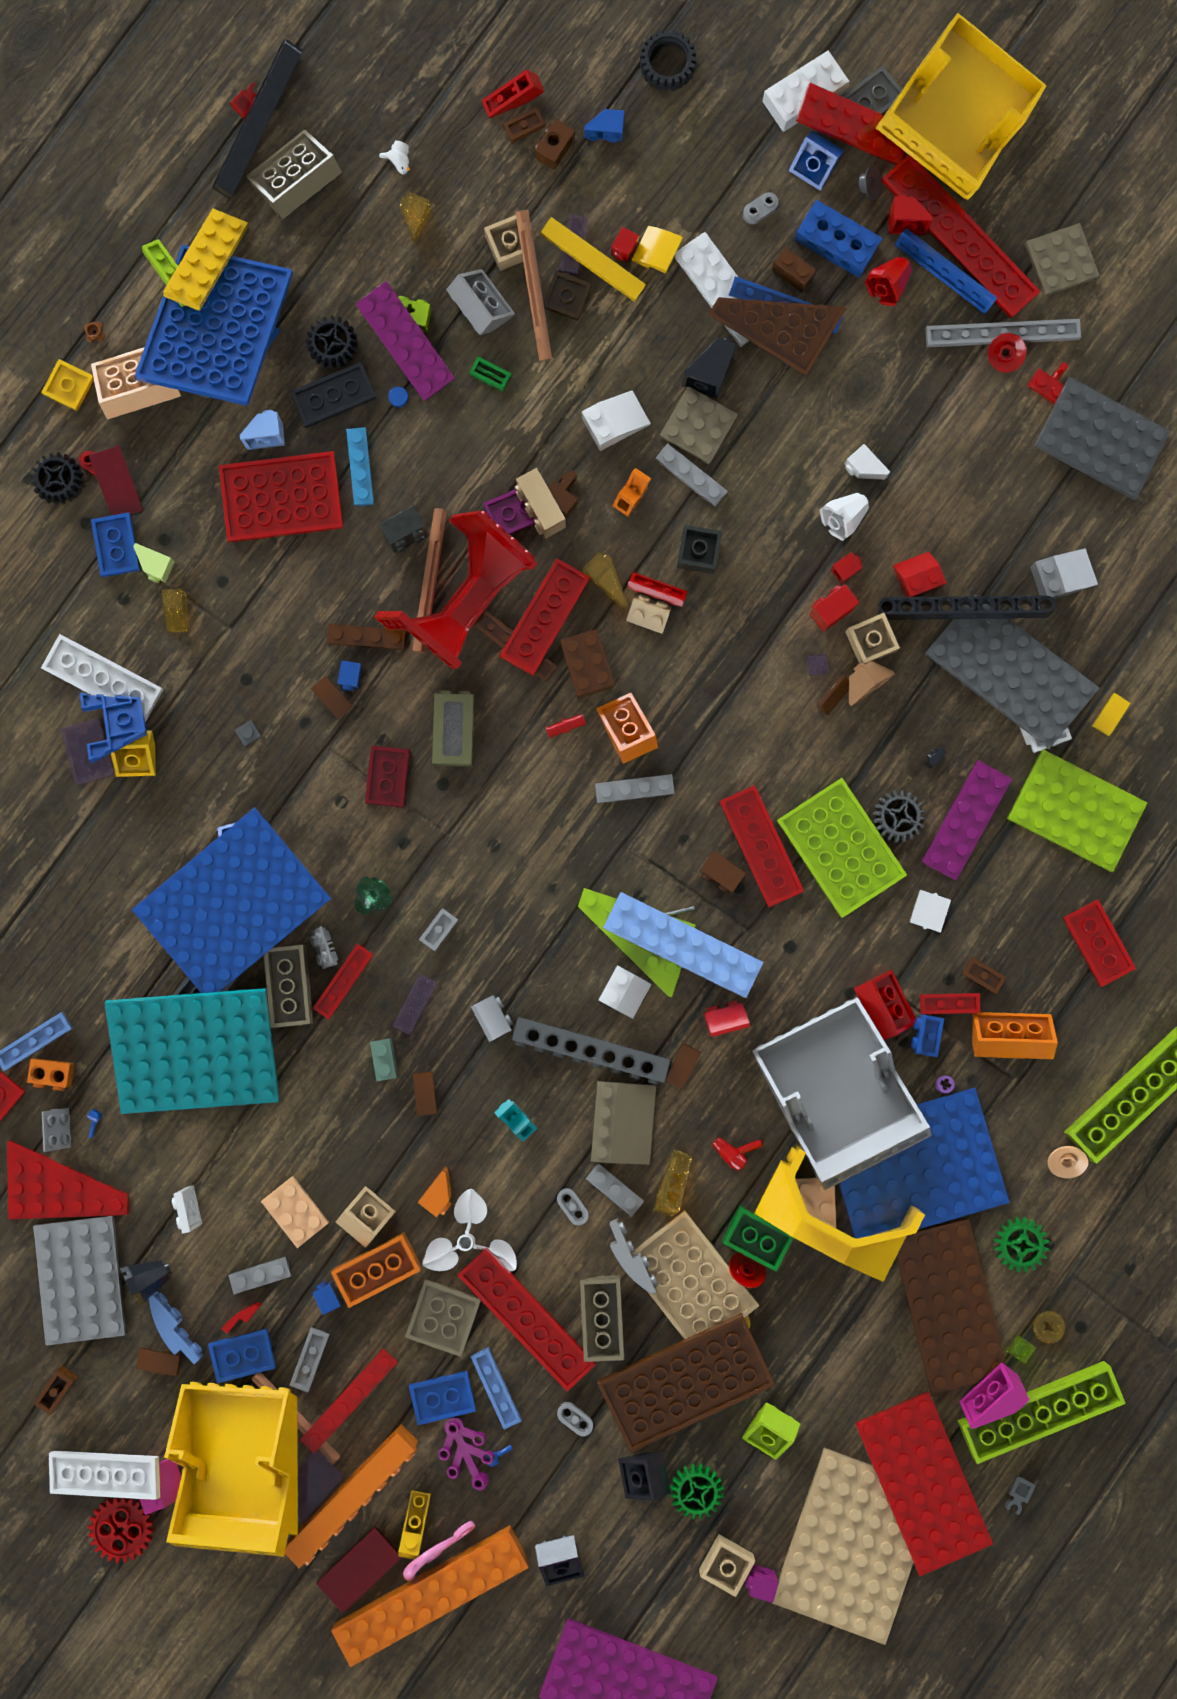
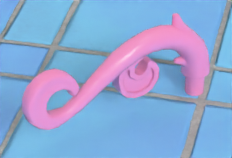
M469 1521L455 1531L453 1537L435 1545L418 1556L404 1569V1578L407 1581H412L417 1571L424 1564L430 1563L443 1550L469 1534L475 1528L474 1522Z

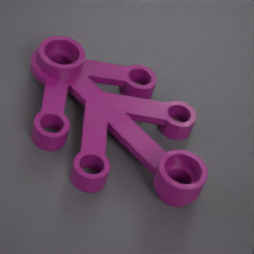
M451 1417L445 1422L444 1429L447 1437L444 1446L438 1452V1456L441 1460H448L452 1454L451 1447L455 1439L458 1448L453 1463L447 1470L448 1477L451 1479L457 1478L460 1474L462 1459L464 1458L473 1477L472 1486L476 1490H484L489 1484V1477L486 1473L479 1471L472 1455L481 1458L482 1462L488 1465L494 1460V1453L490 1450L485 1451L476 1447L483 1445L486 1441V1436L483 1432H475L464 1427L463 1421L460 1418ZM451 1425L456 1427V1431L451 1428ZM463 1436L473 1439V1443L476 1446L467 1443ZM477 1436L482 1438L481 1442L477 1440ZM442 1451H446L448 1456H444ZM485 1455H489L491 1460H487ZM451 1469H454L456 1474H452ZM477 1480L481 1481V1486L477 1484Z

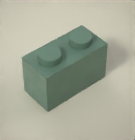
M392 1038L370 1042L376 1081L397 1078L398 1071Z

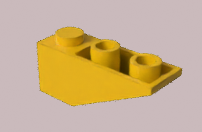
M411 1490L398 1557L415 1560L419 1556L431 1494Z

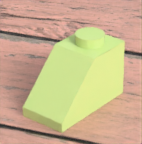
M135 543L134 549L143 571L148 575V579L159 583V581L166 583L175 561L166 555Z

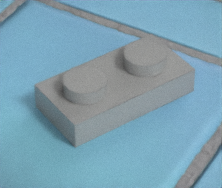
M442 908L419 940L436 951L458 919Z

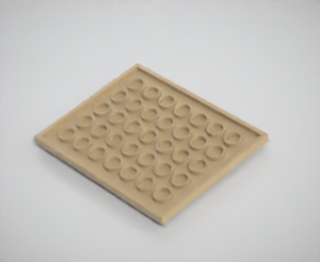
M824 1448L780 1573L779 1584L772 1604L886 1645L913 1565V1560L873 1465Z

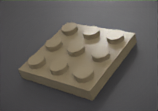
M1080 223L1025 242L1026 250L1044 297L1098 279L1100 276Z
M688 386L659 437L710 465L738 414Z
M425 1279L405 1337L461 1357L481 1300L476 1296Z

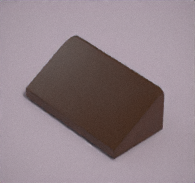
M844 674L840 676L817 705V708L826 715L831 713L849 691V681Z

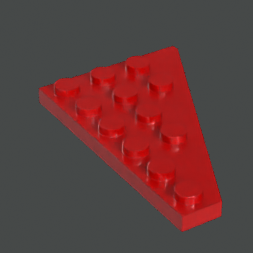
M7 1141L8 1219L129 1214V1196L127 1193L99 1182L95 1178L78 1172L69 1166L58 1163L54 1159L41 1153L39 1154L28 1147L17 1144L15 1141Z

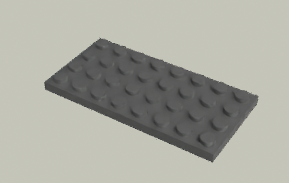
M987 604L980 606L984 611L991 609ZM965 605L962 610L969 611L971 608L969 605ZM953 619L925 653L926 656L1048 749L1052 747L1100 689L1009 619Z

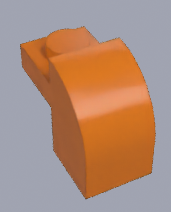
M635 468L626 485L618 493L613 507L629 516L643 498L652 478Z

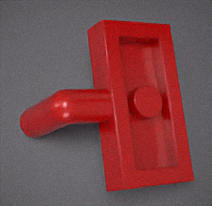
M1065 362L1061 363L1052 376L1039 368L1027 386L1055 405L1064 386L1058 380L1067 370L1068 364Z

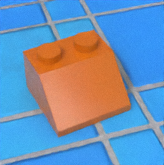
M447 1167L442 1170L418 1201L421 1206L435 1217L439 1214L444 1215L452 1204L449 1202L452 1195L449 1169Z

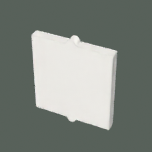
M920 890L910 923L922 926L923 929L928 928L941 932L951 900L938 896L937 893L932 894Z

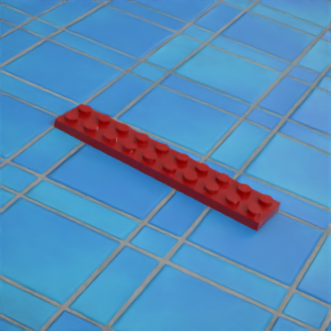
M910 155L905 157L882 178L881 182L894 196L906 194L909 197H915L933 216L928 232L973 280L997 297L995 303L1010 319L1041 292L924 167Z

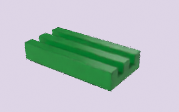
M477 357L469 372L470 376L504 392L505 386L512 377V373L480 357ZM480 363V364H482V365H484V366H486V367H488V368H490V369H492V370H494V371H496V372H498V373H500V374L506 376L505 379H503V378H501V377L495 375L494 373H492V372H490V371H488V370H486V369H484V368L478 366V364ZM475 370H477V371H479V372H481V373H483V374H485V375H487V376H489V377H491V378H493V379H495V380L501 382L502 384H499V383H497V382H495V381H493V380H491V379H489V378H487V377H485V376H483V375H481V374L475 372Z

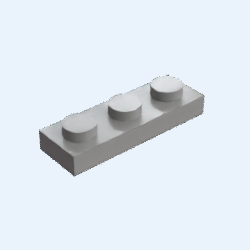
M599 1163L586 1177L590 1183L631 1217L644 1202L643 1199Z
M286 1256L231 1273L228 1276L233 1293L237 1294L291 1277L292 1273Z
M313 1327L310 1328L289 1386L309 1392L328 1341L329 1333Z

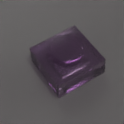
M827 654L807 656L809 676L829 674Z

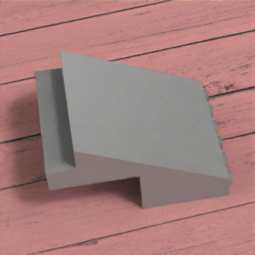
M858 997L848 1000L843 1005L828 1010L826 1014L818 1018H812L808 1023L797 1026L790 1032L779 1035L774 1040L761 1044L752 1050L801 1149L806 1152L805 1157L813 1173L819 1179L824 1190L932 1136L930 1126L895 1070L891 1051Z

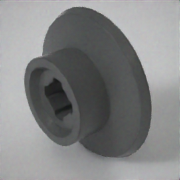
M874 164L869 166L866 173H862L859 178L860 191L866 193L867 197L872 201L878 198L881 189L880 171Z

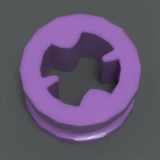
M941 1076L935 1083L936 1089L944 1094L950 1093L955 1085L954 1080L949 1076ZM944 1079H947V1084H949L950 1087L945 1088V1090H943V1086L940 1085V1082L944 1081Z

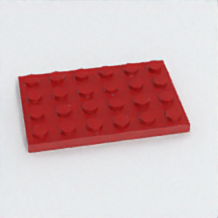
M334 451L219 465L226 535L229 543L343 529Z

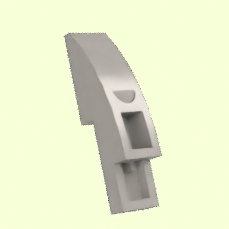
M618 1218L610 1221V1227L616 1238V1241L611 1242L610 1247L618 1262L638 1285L651 1294L656 1293L658 1283L654 1274L650 1275L648 1271L650 1264L647 1257H642L641 1252L633 1255L635 1249L631 1240L627 1242L624 1235L627 1233L623 1222L619 1223Z

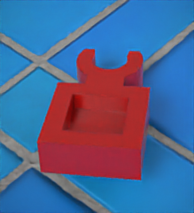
M255 82L248 86L247 92L242 89L229 103L242 119L246 117L254 101L253 99L257 95L253 92V87L256 85Z

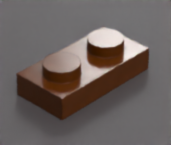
M537 107L503 123V128L511 143L546 127Z
M973 957L970 958L962 972V975L994 994L998 993L1007 978Z

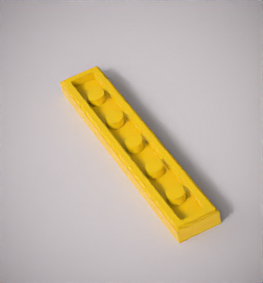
M551 217L540 232L541 236L634 302L646 286L645 283Z

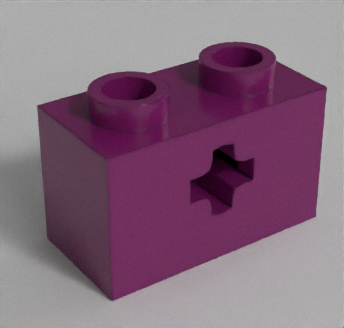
M754 1564L744 1581L746 1582L749 1595L773 1603L779 1584L775 1570Z

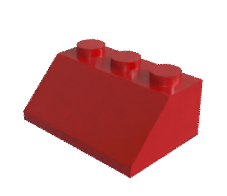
M892 969L854 988L858 999L883 1040L894 1037L915 1024L916 1017Z

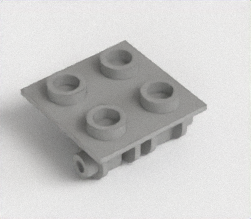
M322 926L310 933V943L316 949L318 965L322 966L323 970L338 965L336 952H330L335 948H329L328 946L333 944V942L327 943V941L331 940L329 931H326V928H322Z
M69 1108L51 1109L50 1111L42 1112L44 1152L71 1148Z

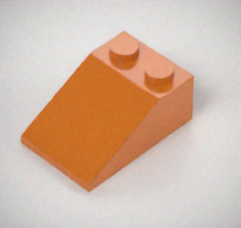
M632 693L596 708L623 764L658 748L656 735Z

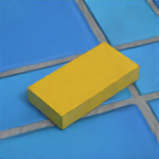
M1113 693L1092 726L1105 735L1110 736L1131 703Z

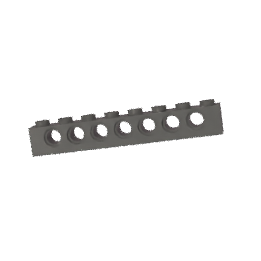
M518 1017L512 1040L516 1041L515 1045L525 1048L527 1044L535 1046L534 1050L545 1053L546 1050L553 1051V1056L564 1058L565 1055L571 1056L574 1062L583 1064L585 1060L591 1062L592 1067L602 1069L603 1066L610 1067V1072L621 1074L624 1071L629 1073L628 1077L638 1080L642 1076L648 1078L649 1083L659 1085L660 1082L664 1083L670 1063L668 1058ZM530 1030L538 1031V1040L531 1041L528 1038ZM550 1035H555L558 1038L556 1046L548 1045L547 1038ZM570 1040L577 1043V1049L573 1052L566 1049V1043ZM586 1047H595L596 1054L593 1057H588L585 1054ZM607 1051H612L615 1054L614 1061L606 1062L604 1054ZM628 1056L634 1059V1064L630 1068L623 1065V1059ZM645 1062H650L653 1065V1069L649 1073L642 1071V1065Z

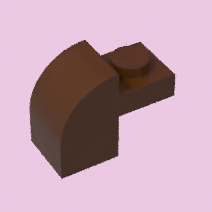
M572 470L568 474L564 473L559 480L560 485L552 481L549 488L566 519L578 504V499L568 492L577 480V474Z

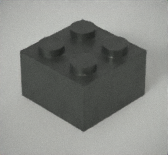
M414 506L379 524L394 553L404 552L409 548L410 544L414 542L416 544L420 543L428 535L426 527Z
M684 525L676 568L715 574L722 531Z

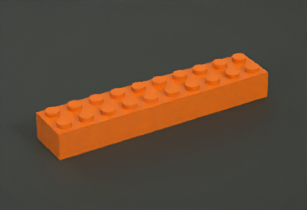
M509 1525L417 1576L412 1581H408L334 1623L331 1631L349 1666L352 1667L528 1569L529 1559L512 1527Z

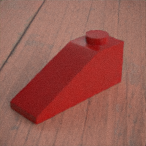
M526 69L481 101L488 117L492 118L532 101L545 91L538 75Z

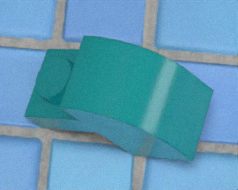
M510 1099L502 1103L499 1109L494 1112L523 1142L538 1129L521 1108Z

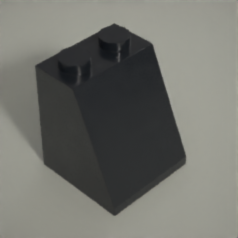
M717 338L685 370L682 386L686 388L689 386L702 394L718 399L734 356L736 344L728 338Z

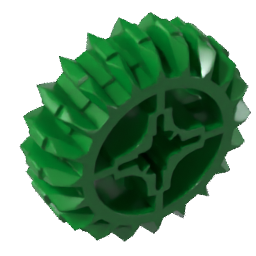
M691 1463V1469L689 1470L686 1465L683 1466L684 1473L678 1470L677 1475L680 1478L673 1477L672 1481L675 1484L670 1485V1489L673 1490L670 1493V1497L675 1498L672 1501L673 1505H678V1512L684 1510L683 1514L685 1517L691 1513L693 1520L696 1514H699L701 1520L703 1519V1513L710 1517L709 1510L711 1509L713 1512H716L717 1508L715 1505L722 1504L718 1498L724 1497V1494L720 1492L724 1489L723 1484H719L721 1478L716 1477L717 1472L715 1470L710 1472V1466L708 1465L703 1470L702 1463H699L698 1468H695L694 1463ZM694 1477H703L708 1481L698 1482ZM688 1480L690 1487L681 1495V1488L684 1482ZM693 1484L695 1488H698V1490L700 1489L701 1498L698 1494L694 1493ZM713 1487L712 1496L706 1502L704 1495ZM695 1500L699 1503V1506L690 1505L685 1501Z

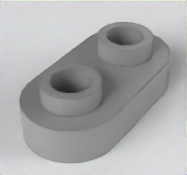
M765 193L746 205L743 211L744 220L748 224H756L774 213L778 207L777 196L773 193ZM766 200H771L772 203L768 204ZM755 210L756 214H751L750 211Z
M562 1189L557 1195L559 1206L573 1224H584L588 1219L587 1208L572 1189ZM564 1195H569L571 1197L570 1201H564ZM576 1211L582 1212V1216L580 1218H577L575 1216Z
M564 1402L558 1407V1419L576 1434L587 1436L592 1432L593 1421L591 1417L573 1403ZM569 1409L571 1413L569 1415H565L564 1410ZM581 1421H585L587 1425L585 1427H581L579 1423Z

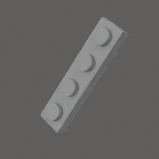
M668 443L655 458L658 463L712 506L716 507L727 494L726 489Z
M672 774L595 783L597 804L675 794Z

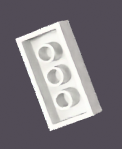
M826 51L764 91L762 102L783 132L798 123L796 119L810 82L840 96L847 92L849 80L829 51Z

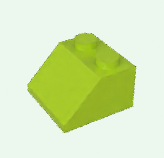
M766 1402L755 1415L742 1439L776 1460L794 1443L800 1423Z

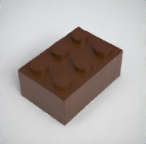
M598 629L560 640L577 699L614 688L615 684Z

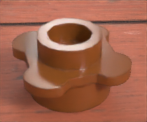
M91 322L84 326L88 342L104 340L105 335L102 331L103 324L101 322Z

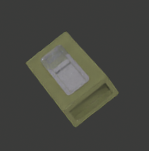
M441 690L439 694L434 693L432 764L434 766L473 767L475 697L469 691H459V694H451V691Z

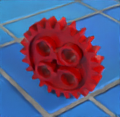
M109 1497L106 1500V1504L102 1502L99 1505L100 1509L96 1508L93 1513L96 1516H92L89 1519L93 1523L88 1526V1529L93 1531L88 1537L94 1538L90 1545L97 1544L98 1547L95 1549V1552L101 1550V1558L107 1554L109 1555V1562L115 1557L116 1563H119L121 1558L126 1563L129 1560V1556L132 1560H135L137 1557L136 1553L141 1556L143 1549L149 1547L147 1542H151L153 1539L149 1534L155 1531V1529L149 1526L153 1525L154 1520H148L152 1513L145 1515L143 1508L140 1507V1500L134 1503V1498L130 1500L122 1498L120 1500V1498L114 1497L112 1501ZM119 1511H124L127 1518H121ZM103 1524H108L111 1527V1531H106L103 1528ZM131 1526H136L139 1529V1534L132 1532ZM116 1540L123 1541L124 1547H119L116 1544Z

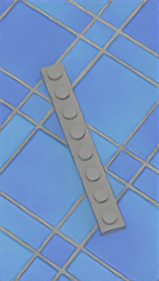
M1080 319L938 325L925 328L927 347L986 345L1003 333L1016 334L1022 338L1024 343L1080 340L1081 338Z

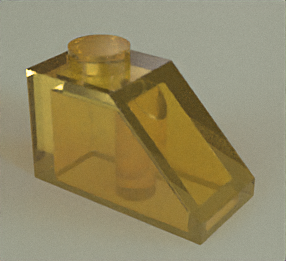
M408 192L406 198L403 197L401 200L400 209L413 241L417 242L430 212L431 205L430 200Z
M183 589L162 590L163 612L167 631L188 632L187 593Z

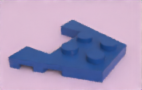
M80 693L83 712L103 708L107 740L87 744L90 763H94L147 735L143 705L140 697L118 695L108 697L104 696V694L88 695L87 693Z

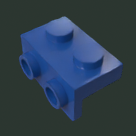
M923 1014L916 1018L914 1029L917 1030V1033L911 1043V1049H914L913 1053L938 1057L944 1018Z

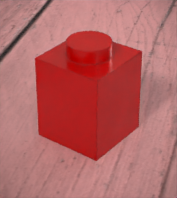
M622 226L611 246V254H613L614 258L619 261L624 260L628 262L639 243V235Z
M851 552L833 564L831 571L842 585L861 572L863 563L859 556H854Z

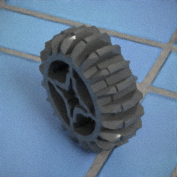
M896 790L892 791V797L889 793H886V800L884 798L879 799L882 805L876 804L874 806L879 812H873L874 816H878V819H874L873 823L879 822L880 825L876 829L880 830L882 828L884 830L880 834L882 837L888 833V841L894 836L895 843L899 842L900 837L904 843L907 841V837L910 840L914 839L912 832L915 835L920 834L917 828H924V825L919 823V821H926L925 817H920V814H924L926 811L919 810L923 803H915L918 800L917 796L910 799L911 792H908L906 797L904 796V790L899 792V796ZM893 801H902L897 810L887 808L888 804ZM908 805L913 810L914 820L907 814ZM901 811L903 819L898 821L895 814ZM884 813L891 818V828L885 822ZM901 823L912 825L906 832H896Z

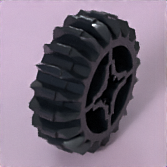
M331 316L329 321H327L326 317H323L324 322L322 323L317 320L318 326L311 325L313 332H307L309 338L306 339V344L309 345L307 346V351L311 352L310 357L315 359L317 364L322 362L324 368L328 364L331 369L334 368V364H337L338 368H340L341 362L347 365V358L353 360L352 353H357L355 346L358 345V341L355 340L357 334L353 332L354 327L349 326L347 320L342 323L341 317H338L336 321L334 316ZM339 331L347 336V343L339 339ZM318 341L325 346V354L317 349Z
M57 452L56 456L53 453H49L48 459L42 456L43 462L36 461L39 466L38 468L32 467V470L36 473L30 475L34 480L31 482V485L35 487L34 492L39 494L38 497L41 500L45 499L47 503L53 502L54 505H58L59 501L65 504V499L71 502L72 495L78 497L76 490H82L79 484L84 483V480L80 478L84 473L79 470L81 466L76 463L74 458L69 459L68 454L62 456L60 452ZM57 465H63L62 467L59 466L57 469H50ZM69 472H71V480L68 484L67 477L69 476ZM47 473L48 479L45 482L46 485L44 486V476ZM52 474L56 477L58 476L63 483L56 481ZM58 488H64V490L60 492H52L56 491Z

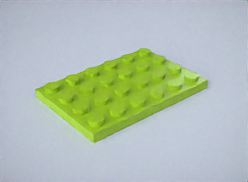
M1042 750L1007 819L1113 872L1147 802L1046 750Z
M840 778L777 820L841 918L907 876L843 778Z

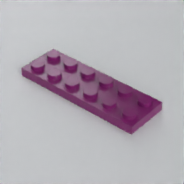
M387 281L356 303L360 312L423 401L428 400L456 379Z
M977 760L921 862L956 881L1012 778Z

